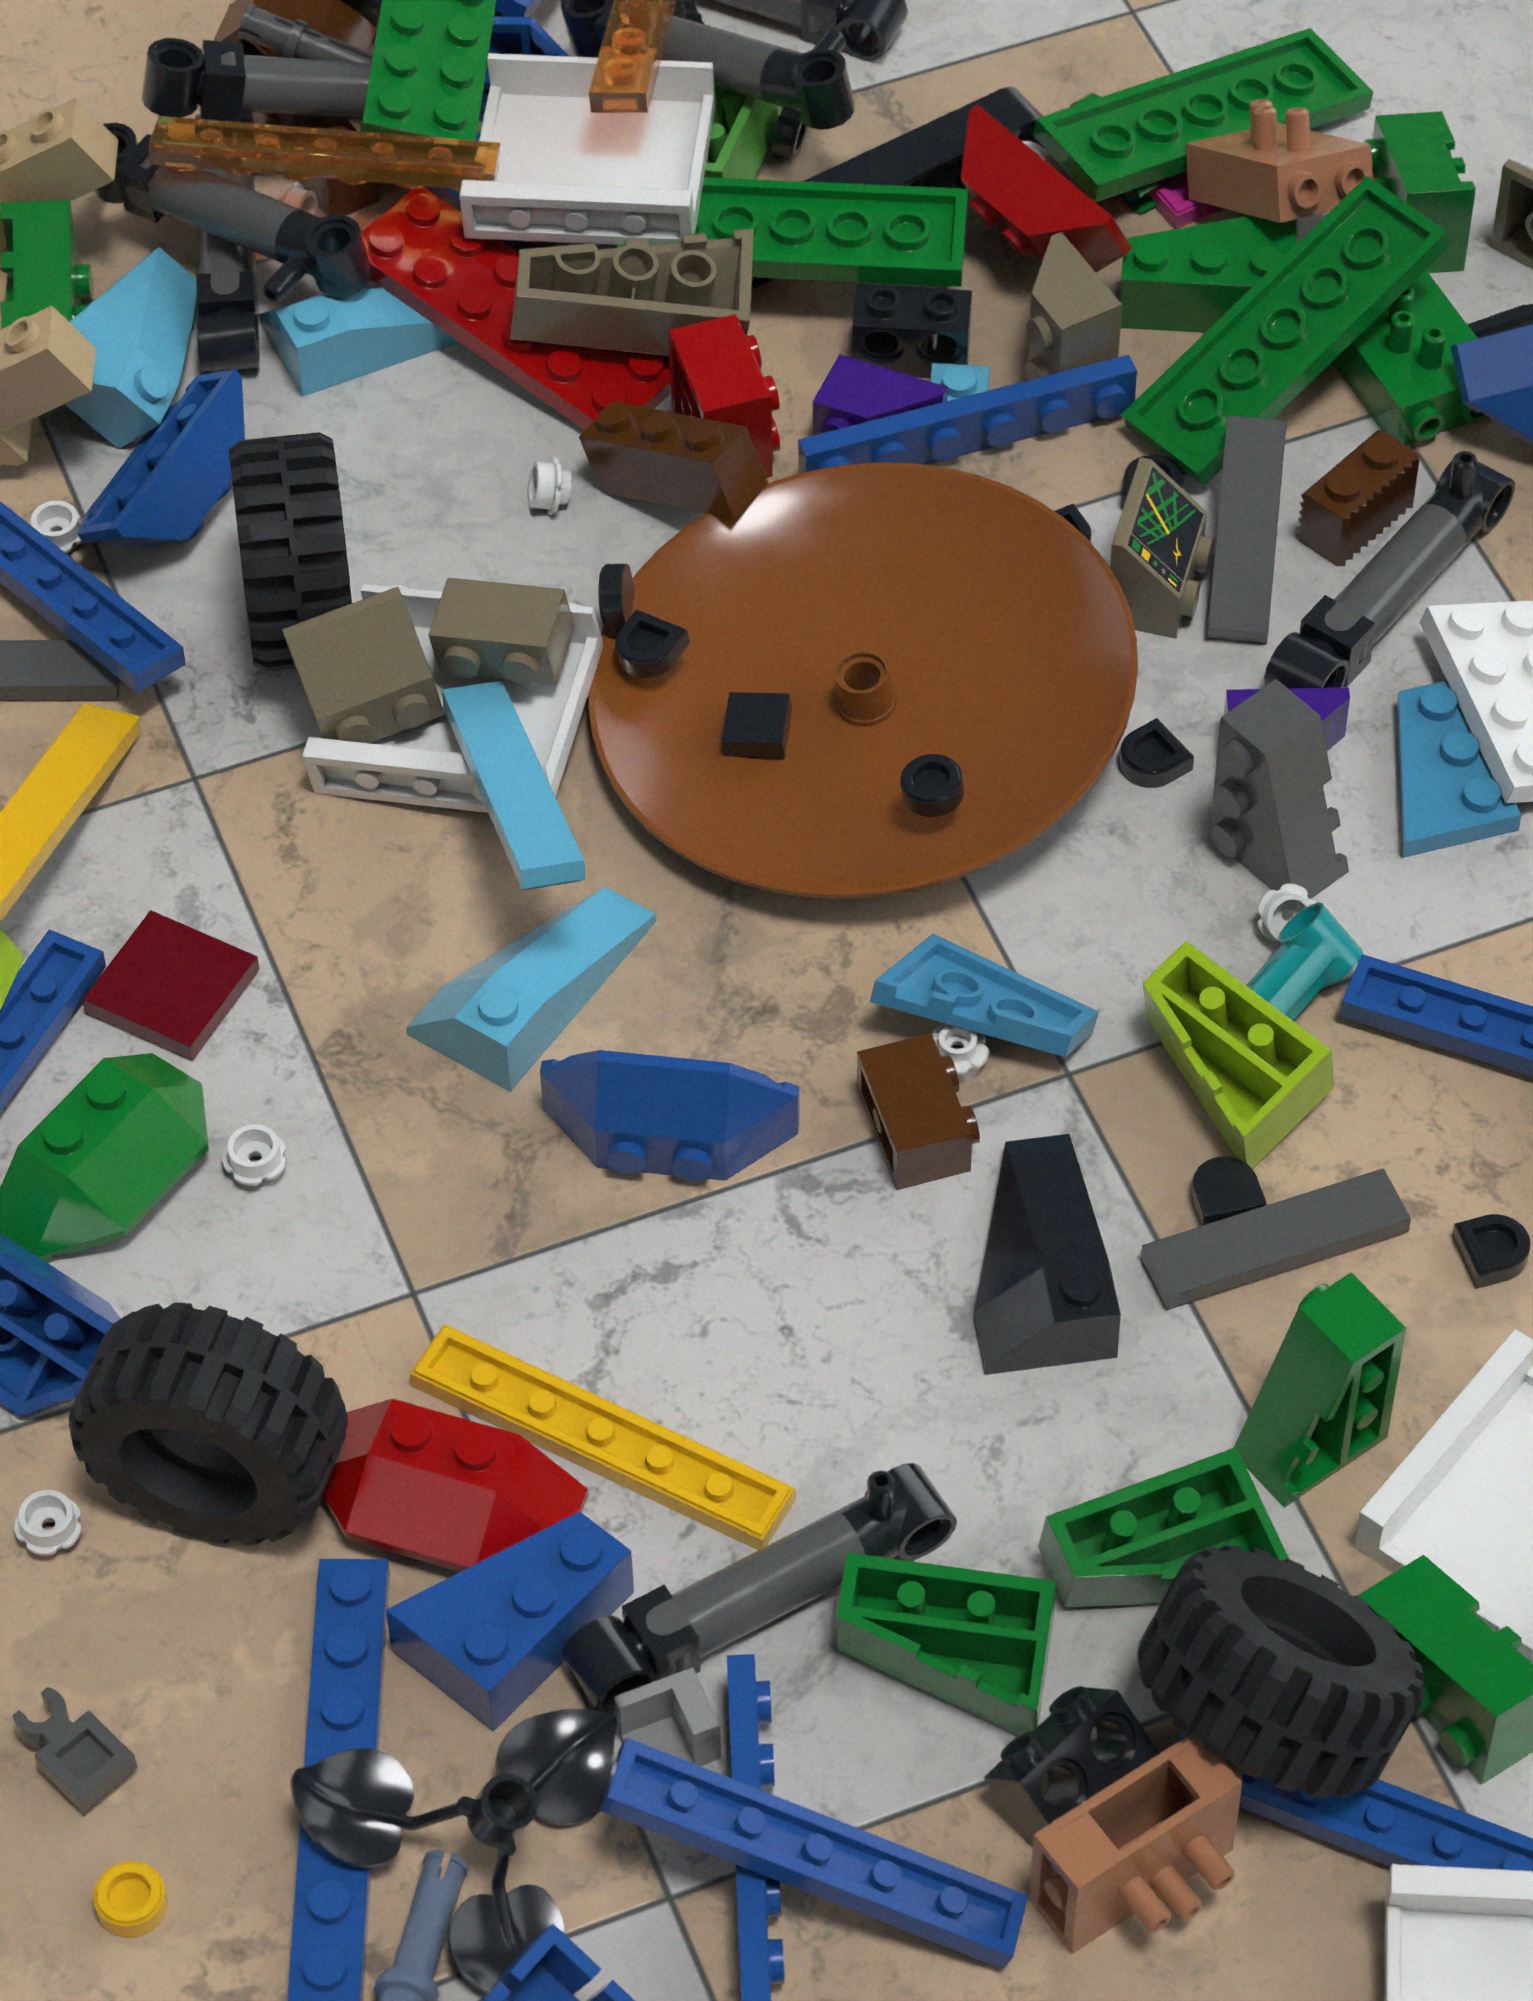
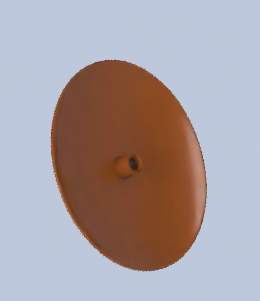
M881 462L841 465L808 471L770 482L734 520L714 516L707 512L684 527L660 547L633 577L635 594L632 614L637 609L687 629L690 643L667 672L656 677L639 678L623 670L616 651V637H608L603 628L601 636L604 646L589 690V713L592 735L601 765L615 792L631 814L654 837L678 855L709 872L739 884L773 893L827 899L883 897L925 889L956 880L988 867L1020 850L1046 832L1081 800L1098 780L1113 757L1127 727L1135 700L1137 685V638L1131 610L1121 585L1106 560L1080 531L1064 517L1040 501L997 481L946 467L915 463ZM729 692L790 694L792 714L785 758L724 755L722 735ZM927 754H940L953 759L961 768L965 791L961 803L950 813L938 817H924L913 813L905 805L901 792L900 777L905 766L915 758Z

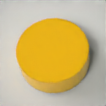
M126 1861L113 1865L99 1877L93 1891V1902L101 1925L108 1932L119 1937L134 1938L151 1932L161 1923L168 1907V1898L162 1877L153 1867L143 1862Z

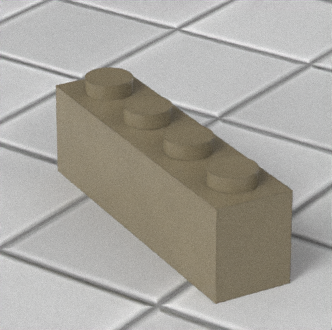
M754 229L733 231L732 238L707 240L705 233L682 235L680 243L649 245L647 238L625 240V245L620 248L599 250L594 243L519 250L513 292L510 339L670 356V329L733 314L737 315L745 336H747L751 310Z

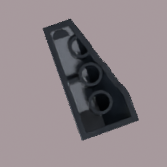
M1070 1134L1006 1141L974 1312V1321L985 1375L1117 1358L1121 1312L1107 1252Z

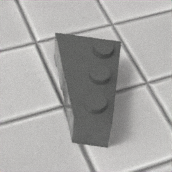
M1277 679L1223 715L1220 719L1209 837L1212 838L1221 853L1230 858L1234 857L1271 890H1280V887L1287 883L1297 884L1305 888L1308 892L1307 897L1312 899L1348 873L1349 867L1347 857L1341 853L1336 854L1332 831L1341 826L1338 810L1333 807L1327 809L1323 785L1330 781L1332 776L1321 716Z

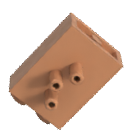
M1267 99L1254 100L1249 104L1251 129L1185 143L1189 199L1278 223L1330 212L1366 176L1373 179L1370 144L1311 131L1309 129V111L1305 108L1289 109L1286 112V125L1277 123L1276 110L1272 107V102Z
M1193 1735L1186 1736L1034 1834L1029 1900L1071 1954L1133 1914L1149 1932L1159 1931L1169 1922L1171 1912L1159 1897L1162 1898L1179 1920L1186 1921L1191 1919L1200 1911L1202 1902L1185 1880L1196 1873L1203 1877L1212 1890H1221L1231 1883L1234 1879L1235 1871L1223 1856L1233 1850L1243 1782L1238 1765L1224 1757H1221V1759L1217 1758L1203 1748L1204 1744Z

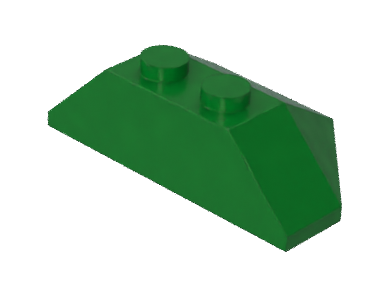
M153 1053L103 1058L17 1146L0 1187V1234L10 1238L45 1262L52 1261L53 1255L81 1252L125 1238L209 1150L202 1083Z

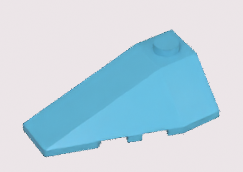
M160 247L142 259L118 279L112 287L82 309V312L70 321L96 347L92 392L65 403V405L118 449L161 424L180 383L197 304L196 278Z
M383 288L363 289L346 297H333L324 293L313 295L259 313L261 325L302 396L460 343Z
M603 887L445 983L406 1027L407 1035L511 1092L655 924L656 914L607 887Z

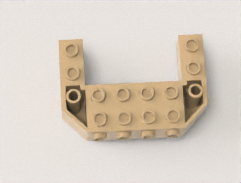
M76 97L55 108L44 109L35 118L10 130L0 131V465L19 466L28 461L33 418L92 392L96 347L53 306L29 317H21L2 329L1 302L6 301L7 272L2 273L1 252H8L4 226L1 221V203L68 199L71 202L113 182L115 178L118 139Z

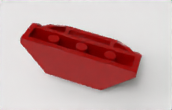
M976 105L969 111L961 180L974 198L968 203V206L975 216L989 229L999 224L1004 229L1001 232L1002 236L1019 255L1025 258L1031 252L1043 261L1051 236L1062 232L1095 273L1125 256L1132 249L1116 221L1108 212L979 105Z
M392 1398L347 1412V1436L322 1495L346 1539L461 1572L579 1511L582 1512L588 1498V1489L519 1434Z

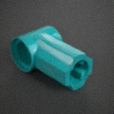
M1317 902L1301 910L1284 926L1278 937L1282 945L1246 986L1293 1021L1322 987L1330 986L1347 975L1361 959L1363 951L1325 905Z

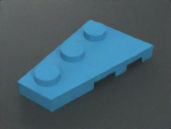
M1448 681L1398 691L1396 714L1398 764H1400L1402 858L1519 831L1521 813L1516 803H1505L1501 795V788L1490 772L1480 751L1479 742L1472 734L1457 702V696L1451 690Z
M935 934L930 935L875 980L869 1001L1062 1057H1067L1093 1033L1099 1011Z

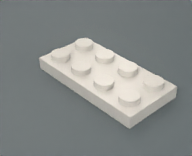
M1533 601L1427 606L1419 623L1451 690L1457 696V702L1472 734L1479 742L1480 751L1490 772L1501 788V795L1505 803L1533 802Z

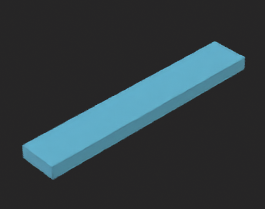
M496 681L442 689L443 709L521 889L529 890L585 880L584 858L503 682Z

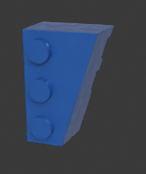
M579 1511L386 1609L391 1650L494 1732L565 1661L562 1656L563 1647L575 1632L591 1621L611 1616L634 1593L632 1551Z

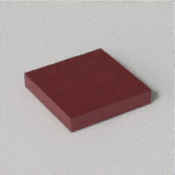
M150 910L82 999L84 1010L89 1015L193 1060L260 970L258 956Z

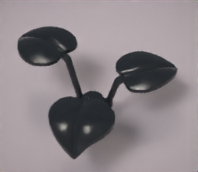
M565 1709L528 1718L514 1726L506 1734L498 1748L495 1760L499 1775L490 1779L474 1799L463 1796L457 1803L418 1816L406 1815L414 1800V1788L409 1774L400 1762L389 1754L368 1748H353L340 1751L315 1764L295 1770L290 1782L294 1806L305 1830L324 1852L344 1864L366 1868L385 1865L395 1858L401 1847V1829L415 1831L461 1815L467 1817L468 1827L473 1836L481 1843L497 1848L498 1855L491 1881L493 1895L477 1894L462 1902L455 1911L448 1927V1946L453 1963L460 1974L473 1986L488 1993L491 1985L524 1948L552 1923L565 1934L562 1914L556 1902L546 1890L537 1885L527 1884L506 1892L507 1872L511 1856L516 1851L514 1841L530 1824L535 1815L547 1823L567 1826L583 1823L599 1812L614 1766V1740L617 1717L613 1713L599 1710Z

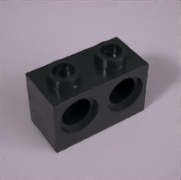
M857 284L852 324V358L913 377L930 379L932 363L968 365L971 340L972 290Z
M1078 1686L1064 1692L1051 1704L1049 1708L1051 1715L1034 1731L1024 1733L1008 1743L1000 1754L1002 1761L984 1776V1779L1028 1844L1033 1845V1838L1036 1832L1160 1754L1118 1690ZM1095 1727L1097 1732V1742L1095 1748L1092 1751L1090 1745V1737L1092 1730ZM1047 1772L1049 1778V1786L1047 1793L1043 1798L1041 1784L1043 1777Z

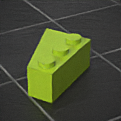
M1185 941L1142 983L1147 1021L1236 1158L1248 1164L1252 1169L1334 1088L1332 1050L1188 941Z

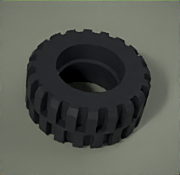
M320 432L240 440L229 448L253 665L265 671L295 668L282 629L352 604L334 445L332 438Z
M174 1302L165 1309L160 1304L145 1306L112 1324L111 1329L105 1333L74 1401L69 1414L68 1425L74 1451L78 1460L85 1462L86 1472L96 1483H104L108 1487L109 1495L122 1505L129 1503L139 1510L138 1515L154 1523L157 1520L173 1526V1531L190 1537L195 1533L207 1536L210 1542L227 1544L230 1540H239L242 1545H258L266 1539L274 1542L290 1535L305 1526L313 1517L347 1436V1411L334 1379L325 1378L323 1366L311 1354L304 1356L297 1350V1343L282 1333L276 1336L262 1329L264 1324L248 1317L241 1320L227 1315V1310L208 1306L205 1310L194 1309L191 1303Z
M1225 1545L1219 1549L1213 1546L1192 1555L1191 1558L1184 1561L1142 1636L1137 1651L1140 1677L1144 1687L1151 1689L1154 1703L1161 1711L1169 1712L1174 1718L1173 1724L1185 1735H1193L1204 1744L1203 1748L1219 1759L1221 1757L1228 1759L1239 1766L1238 1770L1254 1778L1261 1776L1273 1781L1275 1787L1290 1792L1296 1789L1305 1790L1308 1796L1325 1798L1331 1794L1337 1798L1347 1797L1372 1786L1379 1779L1424 1699L1425 1688L1421 1663L1416 1662V1653L1407 1641L1400 1640L1397 1636L1398 1630L1386 1618H1379L1374 1614L1368 1603L1357 1595L1352 1597L1338 1588L1339 1584L1324 1575L1319 1577L1305 1570V1566L1290 1559L1285 1561L1272 1557L1270 1552L1255 1548L1249 1552L1243 1551L1240 1546Z

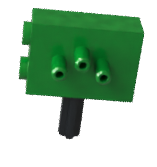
M1426 270L1332 363L1381 430L1405 445L1417 441H1425L1439 433L1467 423L1479 422L1487 417L1482 411L1477 413L1463 404L1451 346L1532 325L1533 304H1523L1467 324Z

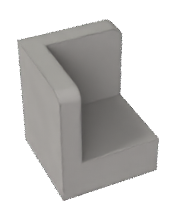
M693 1667L620 1694L614 1699L615 1715L617 1717L616 1728L622 1743L628 1737L699 1766L721 1759L720 1724Z

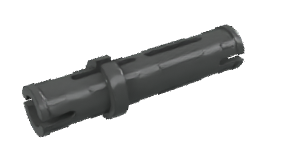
M250 4L247 7L239 28H242L238 31L239 38L272 49V51L282 54L283 58L371 64L372 53L321 34V32L311 29L310 23L297 19L294 22L286 18L284 19L254 4Z

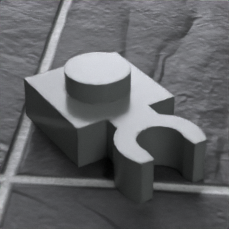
M47 1687L41 1692L44 1706L52 1715L46 1721L36 1723L30 1721L24 1713L18 1710L13 1714L16 1730L24 1743L32 1747L42 1748L34 1754L38 1769L84 1813L138 1768L135 1755L89 1710L72 1723L62 1695L56 1690Z

